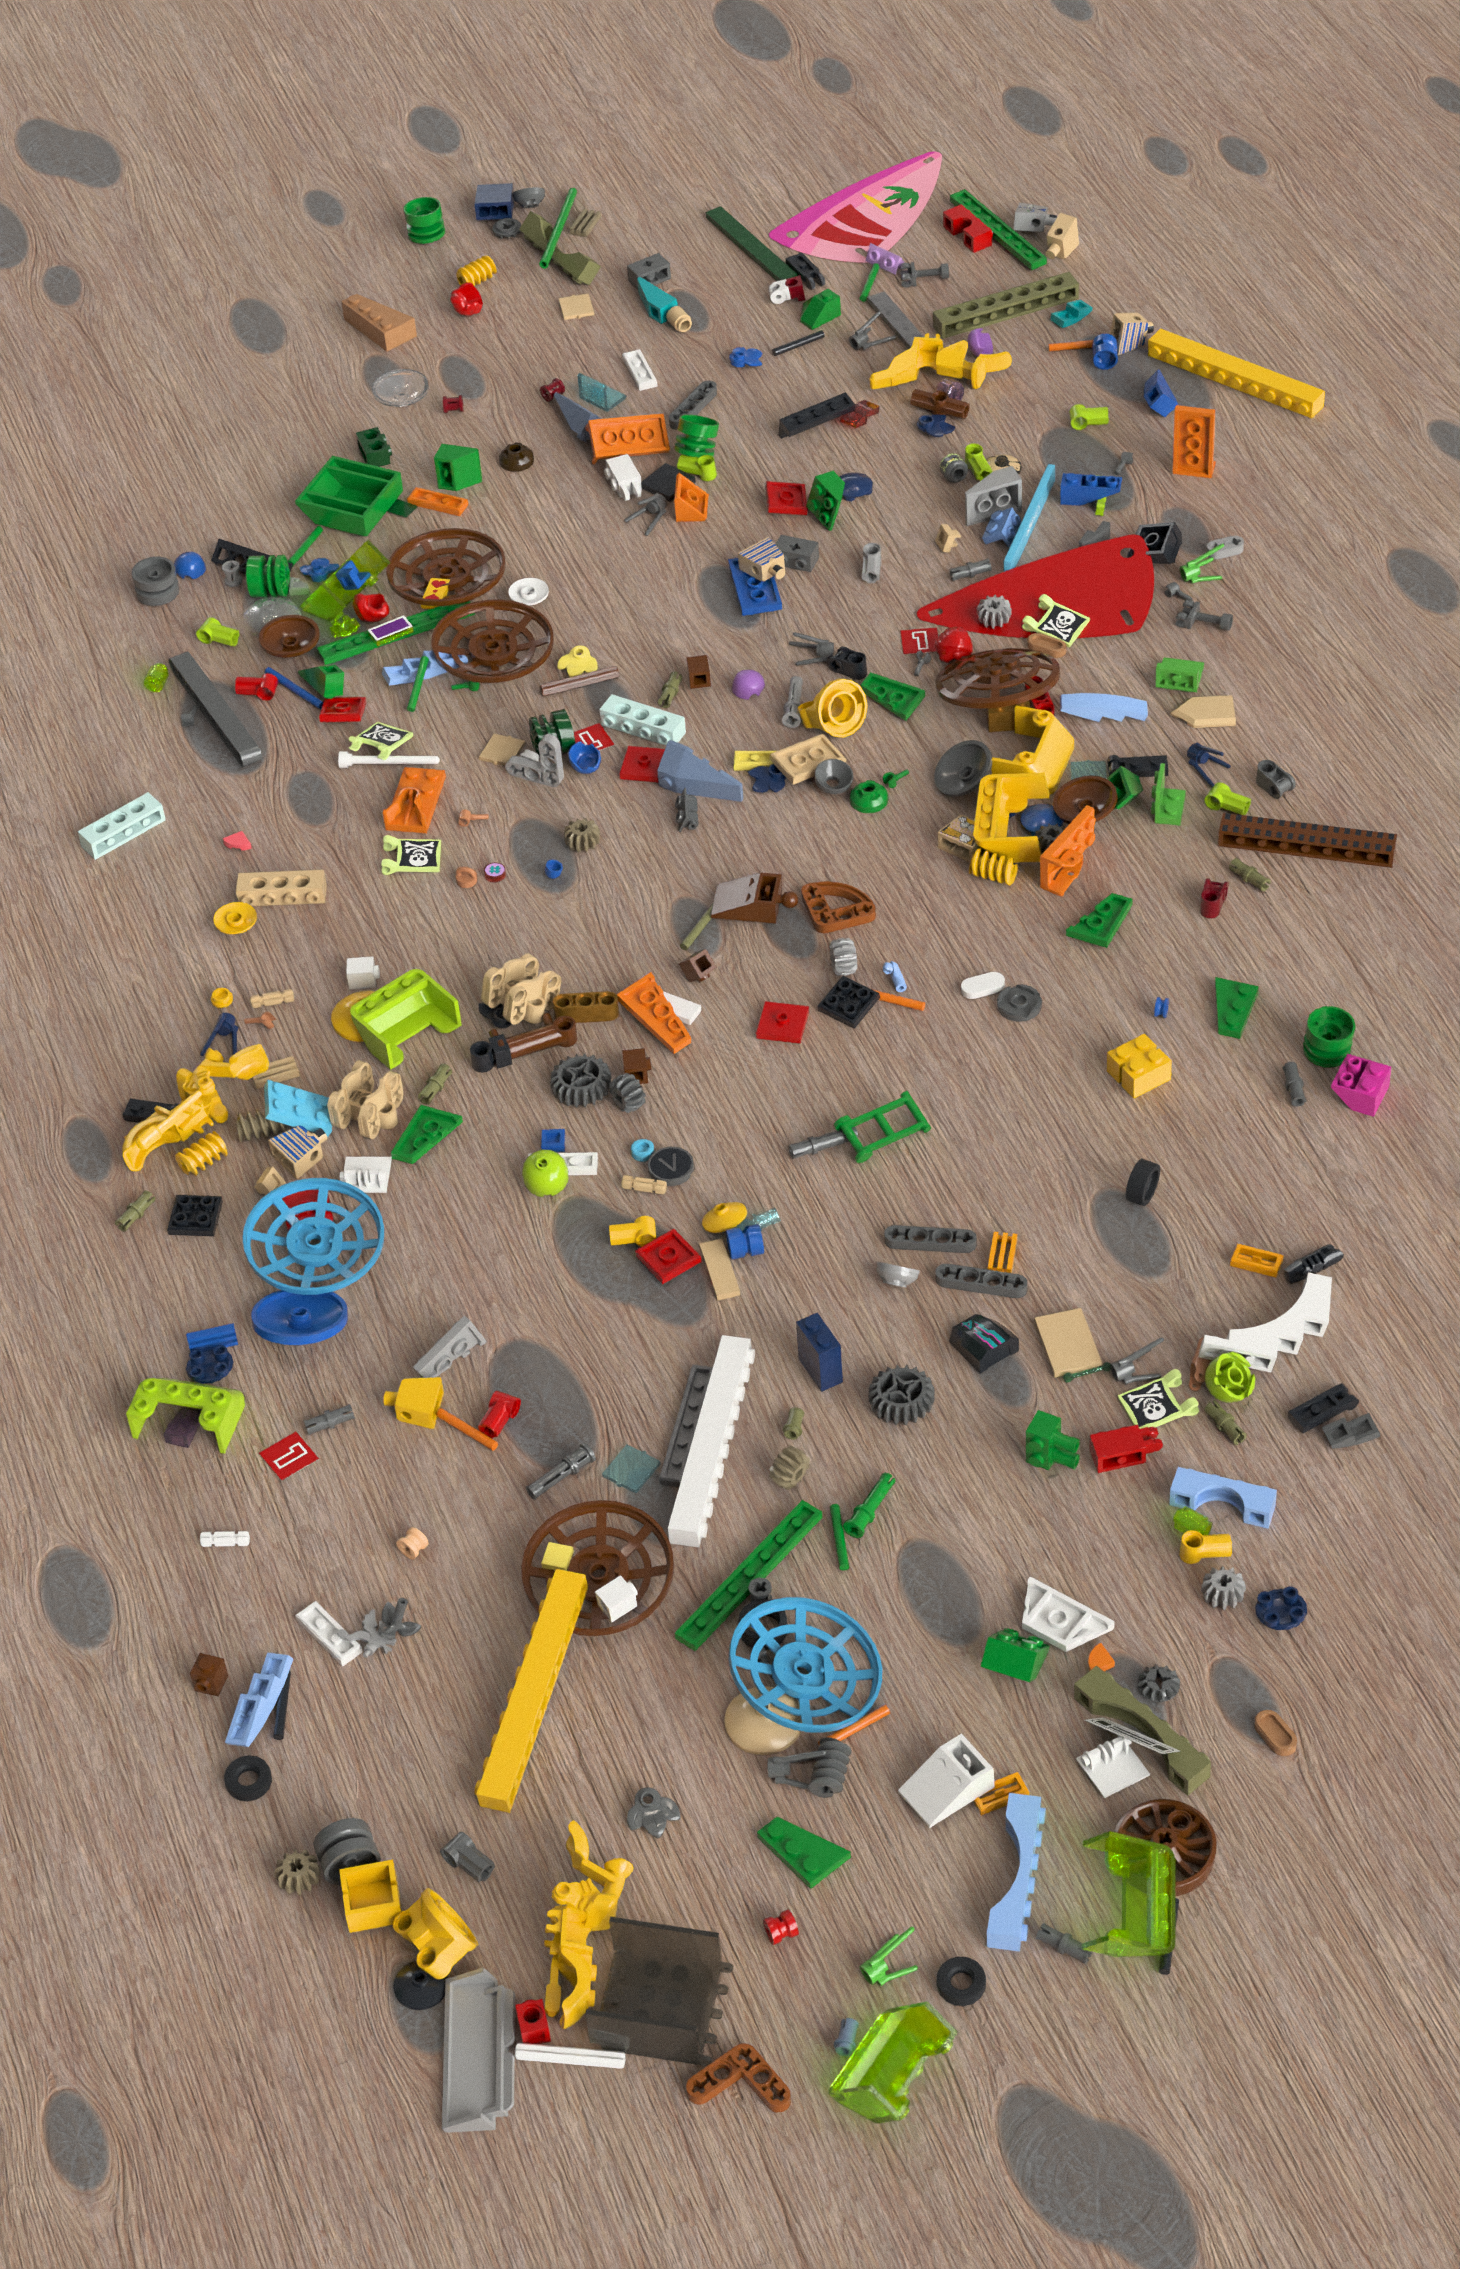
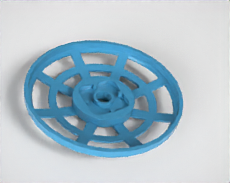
M308 1178L296 1180L272 1190L253 1207L243 1229V1246L250 1267L266 1283L289 1293L318 1295L345 1288L364 1276L376 1263L381 1254L385 1230L382 1215L377 1205L362 1190L349 1183L335 1179ZM319 1190L317 1202L304 1203L289 1209L282 1200V1198L300 1191ZM328 1190L346 1194L361 1204L350 1213L341 1206L327 1203ZM274 1204L281 1215L271 1224L267 1234L253 1231L259 1217L267 1208ZM316 1210L315 1217L299 1221L295 1216L305 1211ZM367 1210L376 1223L378 1239L364 1240L363 1229L357 1219ZM330 1211L344 1217V1219L336 1224L325 1218V1213ZM285 1221L292 1226L286 1237L275 1236L278 1228ZM352 1225L356 1232L357 1241L343 1242L342 1232ZM251 1239L265 1243L266 1254L271 1264L261 1268L256 1265L251 1251ZM311 1240H320V1243L316 1245L309 1244ZM273 1245L287 1247L289 1255L278 1261L273 1253ZM376 1248L372 1258L362 1269L355 1274L349 1270L358 1260L362 1249ZM342 1250H355L352 1257L344 1265L336 1259ZM296 1262L299 1265L305 1266L304 1275L293 1273L285 1267ZM328 1264L335 1270L325 1275L314 1276L315 1267H322ZM279 1271L288 1278L302 1281L301 1286H289L267 1275ZM339 1275L345 1278V1280L332 1285L310 1288L312 1282L326 1281Z
M786 1597L760 1604L741 1619L729 1645L728 1660L730 1672L742 1696L763 1716L793 1730L825 1733L848 1727L862 1718L871 1709L881 1688L883 1671L881 1659L876 1645L869 1634L848 1614L818 1600L803 1597ZM795 1610V1624L782 1625L767 1631L759 1621V1618L773 1612ZM806 1611L825 1616L845 1629L834 1638L820 1629L807 1626ZM751 1625L760 1638L754 1645L750 1660L736 1656V1649L739 1639ZM795 1633V1642L786 1644L783 1647L774 1639L783 1634ZM806 1635L816 1637L828 1645L820 1649L813 1644L807 1643ZM852 1636L858 1640L866 1652L871 1669L855 1670L853 1660L843 1646ZM765 1645L775 1654L772 1665L758 1662L759 1653ZM835 1652L843 1660L847 1671L834 1670L830 1657ZM736 1666L750 1670L753 1682L763 1696L755 1699L741 1681ZM803 1667L809 1674H801L797 1668ZM758 1672L772 1675L777 1686L768 1691L761 1682ZM872 1679L871 1691L864 1706L858 1710L847 1704L854 1692L856 1681ZM833 1681H848L846 1691L841 1698H838L829 1691ZM786 1693L798 1699L799 1709L790 1707L777 1699ZM822 1697L831 1704V1706L824 1709L810 1710L809 1700ZM771 1703L784 1712L800 1716L802 1723L783 1718L768 1710L765 1706ZM838 1710L851 1717L839 1723L827 1725H813L812 1717L826 1716Z

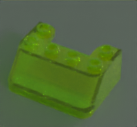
M928 2001L887 2009L876 2019L831 2085L828 2094L837 2103L876 2124L900 2121L910 2110L908 2107L910 2100L906 2097L909 2092L908 2086L914 2078L921 2074L924 2069L923 2064L929 2056L940 2053L943 2055L952 2048L954 2044L953 2039L958 2031Z

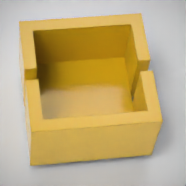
M1145 1033L1107 1052V1072L1118 1083H1121V1086L1133 1099L1171 1080L1172 1060L1160 1048L1157 1049V1045Z
M393 1859L339 1869L349 1932L393 1925L395 1917L402 1911Z

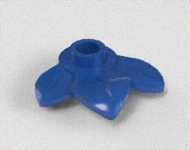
M737 347L733 349L729 356L730 364L735 367H744L745 364L761 366L762 362L758 359L763 353L754 348L747 350L744 347Z
M317 558L311 562V565L301 566L300 572L304 575H309L313 582H322L327 579L329 573L339 569V564H329L328 559Z

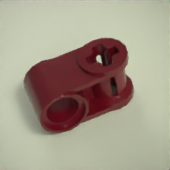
M1206 878L1201 893L1200 913L1203 917L1212 919L1219 916L1223 903L1227 898L1229 882H1214L1210 878Z

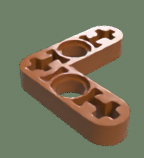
M741 2043L733 2047L692 2076L686 2084L689 2101L697 2105L708 2102L741 2078L745 2080L771 2111L783 2112L791 2104V2094L788 2086L757 2050L747 2043ZM740 2055L744 2057L749 2056V2062L752 2065L750 2069L749 2064L744 2059L739 2060ZM724 2068L729 2071V2076L725 2079H717L714 2076L715 2071ZM759 2072L766 2073L769 2076L768 2080L764 2083H757L753 2077ZM697 2086L700 2089L704 2087V2092H694V2087ZM772 2087L777 2096L783 2095L782 2101L779 2099L773 2100V2093L770 2090Z

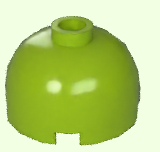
M542 1149L527 1157L523 1164L522 1177L525 1187L532 1194L538 1197L550 1194L554 1196L565 1188L568 1183L569 1171L565 1160L559 1153Z
M1235 1352L1218 1356L1210 1362L1205 1371V1383L1208 1391L1215 1399L1225 1403L1238 1402L1248 1397L1255 1387L1254 1374L1251 1375L1248 1368L1251 1365L1242 1355Z

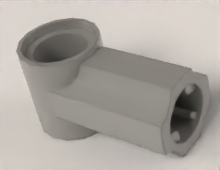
M868 543L863 547L862 580H865L867 583H875L877 580H880V566L882 564L881 547L877 543Z

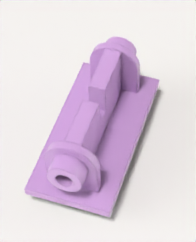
M870 243L866 261L871 264L877 263L880 268L896 274L897 269L904 263L903 259Z

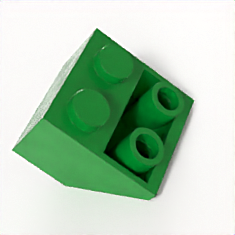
M441 444L434 456L438 489L459 491L482 482L479 450L477 448Z
M834 470L815 476L806 507L829 531L833 529L845 482Z
M1004 1628V1630H1000L988 1637L980 1667L1030 1683L1037 1678L1050 1645L1044 1644V1640L1039 1637L1019 1636L1017 1630Z

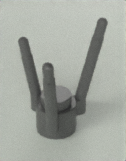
M880 311L873 315L860 329L855 331V334L849 337V343L853 349L858 350L862 348L865 350L871 346L897 338L894 335L867 343L869 340L867 333L871 331V327L868 326L881 314Z
M658 493L638 501V505L648 504L624 520L628 522L647 510L652 514L658 513L645 532L646 536L649 535L661 516L667 512L665 509L667 501L664 496Z
M793 632V636L817 644L789 642V645L817 649L816 655L820 656L819 658L797 661V666L818 662L827 663V659L834 654V643L829 642V640H822Z
M1161 1337L1131 1355L1111 1363L1110 1369L1117 1382L1123 1380L1126 1385L1135 1381L1161 1378V1374L1132 1376V1373H1135L1132 1361L1150 1352L1152 1348L1162 1343L1164 1338Z
M813 1751L784 1757H768V1777L775 1778V1784H787L810 1790L809 1784L788 1779L785 1776L791 1775V1763L815 1760L818 1756H824L826 1751Z

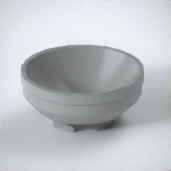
M877 1261L876 1270L883 1283L906 1287L918 1279L919 1270Z

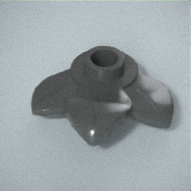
M649 1787L642 1788L637 1792L634 1800L635 1805L627 1814V1823L631 1831L643 1826L649 1834L656 1838L662 1836L667 1820L676 1821L680 1820L681 1817L679 1808L672 1799L661 1797L658 1791ZM649 1796L653 1799V1802L647 1804L643 1801V1798Z

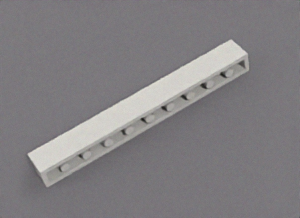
M725 1335L721 1337L668 1526L671 1544L699 1547L701 1539L706 1538L708 1529L706 1520L712 1516V1498H716L718 1494L717 1480L723 1476L724 1464L722 1462L723 1459L728 1458V1440H732L734 1436L733 1422L739 1418L740 1407L738 1404L739 1401H743L745 1387L743 1385L744 1382L748 1383L749 1363L753 1364L755 1358V1349H751V1339Z

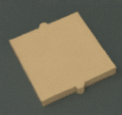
M589 294L559 298L564 320L580 319L581 317L594 315Z
M493 734L480 754L479 760L491 762L493 765L505 766L512 756L519 755L526 744L525 740Z

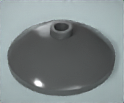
M977 740L963 741L951 747L940 758L936 766L934 780L937 788L943 794L951 797L963 796L976 790L981 779L989 775L991 770V751L984 743Z

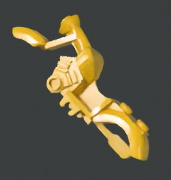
M257 1044L241 1049L229 1058V1063L223 1062L224 1058L219 1051L208 1048L205 1059L197 1066L193 1073L188 1069L180 1068L176 1074V1081L182 1100L181 1103L171 1111L156 1106L154 1108L156 1112L146 1120L136 1124L124 1137L122 1155L128 1168L133 1172L141 1170L144 1160L153 1149L160 1145L175 1143L180 1140L184 1142L194 1132L204 1133L203 1128H201L202 1125L209 1124L212 1126L214 1124L212 1119L217 1123L226 1122L229 1112L225 1105L222 1104L217 1090H215V1084L210 1077H237L241 1080H249L255 1075L264 1073L269 1068V1061L262 1045Z
M575 1820L571 1821L568 1825L570 1836L566 1841V1849L571 1856L572 1867L589 1878L586 1881L581 1880L579 1883L560 1882L554 1887L551 1898L560 1905L547 1912V1917L550 1918V1922L553 1925L547 1924L545 1928V1933H553L554 1939L552 1941H544V1946L550 1948L549 1954L553 1955L550 1983L546 1986L545 2013L549 2017H554L560 2012L561 1986L558 1984L559 1972L571 1983L574 1989L571 1995L562 2003L563 2015L560 2018L559 2024L563 2030L578 2022L584 2014H588V2007H594L595 1990H590L591 1981H596L597 1965L592 1964L593 1947L586 1945V1939L591 1931L608 1930L613 1926L618 1900L623 1890L625 1879L634 1869L633 1864L623 1858H614L604 1864V1869L589 1861L588 1839L581 1826ZM591 1879L604 1886L602 1893L594 1886Z

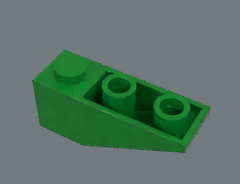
M337 665L319 666L298 671V674L324 698L332 699L335 696L343 695L344 672Z

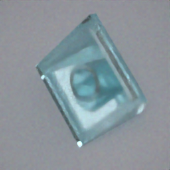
M579 373L577 376L580 398L606 412L610 411L627 397V395L586 375Z

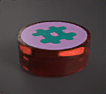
M496 862L486 865L484 868L485 879L489 882L502 881L506 877L505 866Z

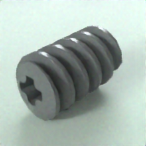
M825 1737L820 1739L818 1751L824 1750L826 1754L816 1757V1763L814 1764L809 1784L810 1791L822 1798L832 1797L833 1794L842 1792V1783L845 1781L844 1774H846L848 1769L846 1765L850 1761L848 1756L852 1752V1749L847 1744L835 1738Z

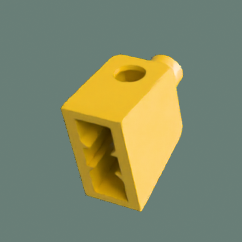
M440 1377L403 1379L398 1392L385 1391L384 1405L394 1406L397 1419L401 1422L434 1429L437 1420L436 1414L440 1409L444 1395L442 1379Z

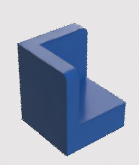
M352 560L347 561L335 574L345 590L359 589L371 576L370 572H359Z

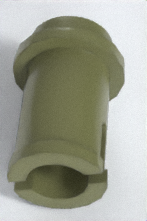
M797 1407L790 1409L787 1423L783 1426L784 1436L791 1440L797 1439L802 1434L801 1424L805 1413Z

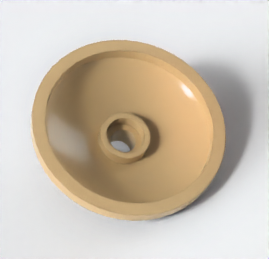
M765 1686V1688H766L768 1691H770V1690H772L773 1688H775V1687ZM757 1687L748 1689L755 1699L763 1696ZM741 1693L731 1701L725 1713V1729L729 1739L739 1749L751 1754L771 1755L781 1752L790 1747L801 1733V1731L784 1727L766 1718L755 1710ZM786 1693L777 1699L790 1707L799 1709L798 1701ZM771 1703L765 1706L768 1710L783 1718L802 1723L800 1716L784 1712Z

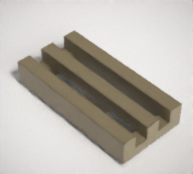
M584 209L569 228L570 234L587 237L600 220L601 212L597 211L595 214L594 210L588 212V209Z

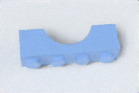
M1178 1467L1170 1489V1505L1195 1511L1203 1503L1224 1501L1232 1504L1240 1511L1243 1523L1268 1529L1276 1506L1277 1490L1267 1486L1245 1483L1241 1480L1220 1477L1216 1474H1207L1193 1469Z

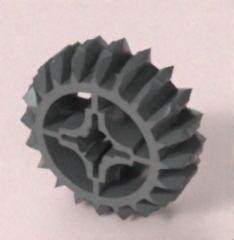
M586 1053L583 1056L576 1054L575 1057L567 1056L566 1061L560 1060L559 1065H554L550 1076V1085L555 1098H558L560 1103L565 1102L567 1106L574 1104L576 1108L579 1105H584L586 1108L587 1104L595 1105L596 1100L602 1101L603 1096L608 1095L609 1083H611L612 1077L607 1063H604L602 1058L596 1059L595 1055L588 1057Z
M897 1364L895 1369L887 1366L886 1372L879 1371L878 1377H873L868 1397L873 1412H877L878 1418L884 1417L886 1423L893 1420L895 1425L899 1422H904L907 1425L910 1420L916 1423L918 1417L924 1419L926 1413L930 1412L935 1401V1388L930 1377L926 1376L925 1371L919 1372L917 1366L913 1369H909L908 1365L900 1368Z

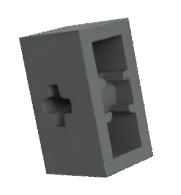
M659 253L627 265L628 281L637 290L638 277L645 279L653 285L671 279L670 263Z
M780 535L775 544L783 553L784 564L787 568L811 572L819 559V543L816 541Z

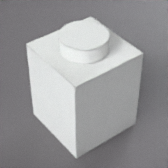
M374 957L347 958L349 990L376 988V979L380 978L379 965L374 963Z
M621 1575L595 1591L598 1606L611 1622L637 1607V1590L630 1581L627 1583Z

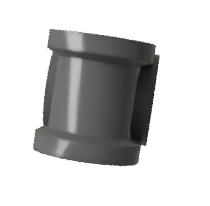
M1262 760L1258 763L1256 784L1273 798L1279 799L1287 790L1295 789L1296 783L1294 778L1276 765L1275 762Z

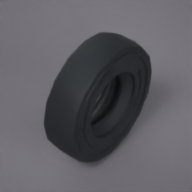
M247 1755L239 1757L226 1768L224 1775L225 1787L229 1794L239 1801L257 1800L270 1789L272 1782L270 1767L265 1760L258 1756ZM253 1771L257 1773V1781L252 1785L244 1786L238 1782L239 1776L244 1772Z
M958 1956L947 1960L941 1965L937 1972L936 1986L940 1996L946 2002L955 2006H967L974 2004L982 1997L986 1989V1975L983 1967L977 1961L969 1957ZM958 1973H965L971 1977L972 1983L967 1989H956L951 1985L952 1977Z

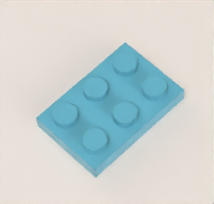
M267 1080L264 1085L265 1119L293 1127L303 1126L310 1132L321 1128L327 1137L330 1135L332 1125L327 1106L329 1097Z

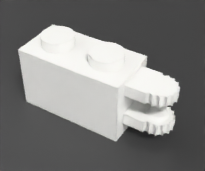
M626 454L607 459V468L604 469L606 479H610L613 491H616L619 497H623L625 501L630 500V495L635 494L636 498L641 497V476L629 455Z

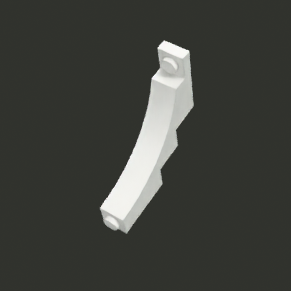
M1308 1273L1298 1301L1285 1314L1273 1321L1251 1328L1232 1329L1229 1331L1227 1339L1204 1335L1199 1349V1358L1214 1360L1222 1354L1235 1352L1242 1355L1251 1366L1248 1368L1271 1372L1277 1358V1351L1297 1355L1303 1341V1333L1323 1337L1329 1323L1332 1277Z

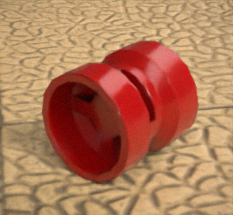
M789 1909L782 1911L779 1917L773 1918L770 1916L763 1919L765 1932L772 1945L781 1943L782 1939L786 1936L793 1938L799 1935L796 1921Z

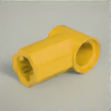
M641 1216L634 1223L609 1225L611 1246L636 1243L642 1247L657 1238L655 1220L649 1216Z
M1190 1530L1182 1535L1179 1556L1187 1564L1198 1563L1201 1558L1231 1557L1232 1541L1229 1534L1202 1535L1198 1531Z

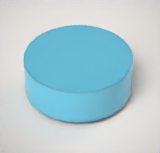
M647 1139L637 1140L631 1145L632 1157L637 1161H648L654 1153V1145Z

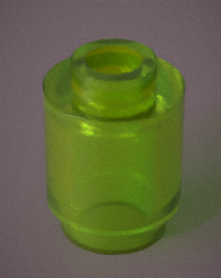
M156 663L149 668L144 679V686L149 691H162L169 676L167 667L164 664Z
M1185 1506L1183 1509L1179 1508L1173 1517L1174 1528L1182 1533L1194 1530L1202 1535H1209L1213 1523L1208 1520L1207 1516L1188 1506Z

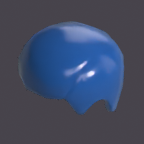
M184 552L174 561L176 574L182 579L185 576L197 579L206 571V565L202 557L195 552Z
M580 741L570 747L568 756L573 770L581 774H591L599 768L601 755L600 751L593 744L585 745Z

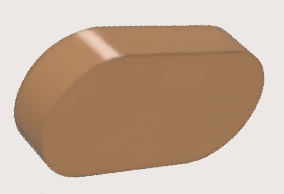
M1041 633L1032 634L1027 639L1029 649L1044 652L1053 658H1060L1066 654V643L1060 639Z
M1263 1710L1259 1712L1255 1717L1254 1727L1260 1737L1275 1754L1279 1756L1293 1754L1297 1748L1295 1733L1275 1711Z

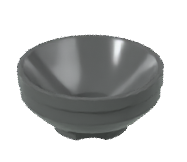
M540 187L524 188L513 192L514 201L521 205L522 208L538 207L545 197V189Z
M827 759L816 767L815 782L824 792L840 794L847 791L851 786L853 771L847 763L838 759ZM830 779L836 780L838 785L831 787L827 784V781Z

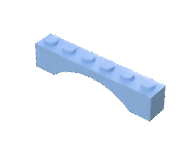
M1009 1793L1006 1809V1832L1013 1840L1017 1849L1020 1866L1017 1877L1008 1893L990 1909L987 1928L988 1948L1020 1952L1021 1941H1027L1028 1925L1024 1924L1025 1917L1030 1918L1032 1901H1028V1895L1034 1894L1035 1877L1031 1876L1032 1870L1037 1871L1039 1854H1035L1036 1847H1041L1043 1833L1038 1830L1039 1824H1044L1046 1817V1808H1041V1797Z

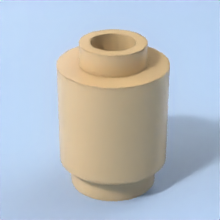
M674 306L668 311L667 320L677 331L686 332L691 328V318L680 306Z

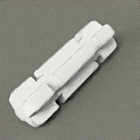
M235 1531L214 1532V1534L212 1532H202L200 1535V1544L203 1547H211L212 1544H215V1546H235V1544H238V1546H248L250 1542L249 1532L238 1531V1534H235Z

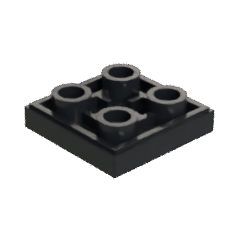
M842 976L819 1003L817 1008L819 1012L855 1029L880 999V994Z
M176 1195L167 1228L168 1235L214 1237L223 1203L222 1196Z

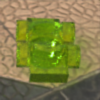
M348 615L342 617V623L334 619L331 622L332 627L329 629L334 638L350 635L351 632H356L360 628V624L355 618L351 619Z

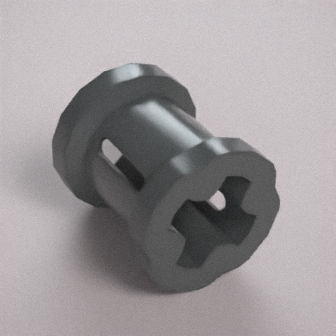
M755 1578L749 1583L750 1602L760 1599L772 1600V1595L770 1594L772 1586L769 1580Z

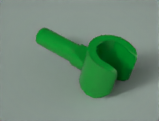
M464 682L451 685L452 690L469 688V690L475 692L479 689L480 682Z
M906 769L896 775L892 772L885 773L883 775L884 784L888 783L890 788H895L897 785L896 781L908 775L909 770Z

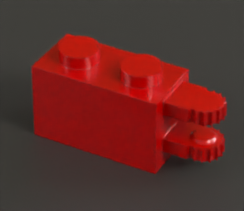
M1138 1425L1090 1435L1089 1451L1097 1473L1146 1463V1454L1163 1448L1162 1440L1157 1438L1159 1434L1157 1428L1150 1426L1149 1428L1139 1429Z

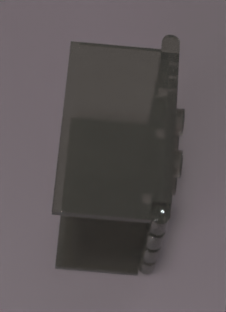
M610 1916V1930L613 1949L615 1950L610 1967L612 1973L608 1975L604 1991L606 1997L602 1998L600 2010L586 2009L585 2015L590 2043L600 2044L602 2050L623 2051L625 2054L702 2066L711 2064L712 2058L703 2055L705 2043L715 2044L717 2036L713 2033H708L711 2018L721 2019L723 2015L722 2010L714 2008L717 1994L726 1995L729 1989L728 1986L719 1983L722 1972L732 1973L734 1967L731 1963L722 1962L719 1933Z

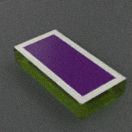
M404 615L368 629V635L377 646L414 632L413 626Z

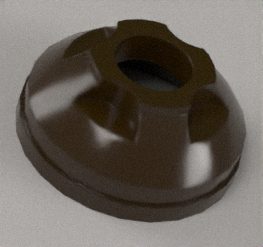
M518 442L507 445L499 455L500 466L511 472L526 470L534 463L532 450Z

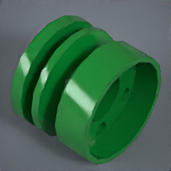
M420 197L410 200L405 204L403 210L407 223L408 237L412 242L421 244L432 243L444 236L445 227L439 200L432 197Z
M680 415L677 430L684 434L676 436L678 443H675L674 450L678 453L697 458L703 455L714 456L715 450L712 448H715L716 443L708 438L717 437L719 422L704 416Z
M263 555L249 556L246 565V581L252 598L267 597L268 591L272 597H277L278 595L285 597L288 595L290 571L285 555H277V557L270 555L268 562Z
M1323 1006L1315 1009L1309 1015L1303 1042V1052L1310 1062L1324 1068L1342 1065L1346 1055L1351 1053L1352 1040L1356 1028L1355 1021L1350 1013L1342 1008Z

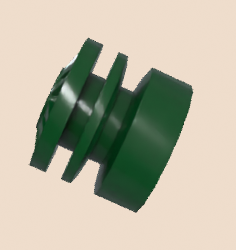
M565 709L550 712V722L547 721L543 714L539 715V722L535 716L529 718L531 743L539 756V742L547 734H551L559 740L561 754L568 753L570 747L576 744L573 728Z

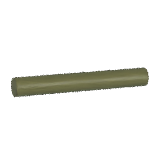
M713 903L680 944L682 950H688L712 919Z

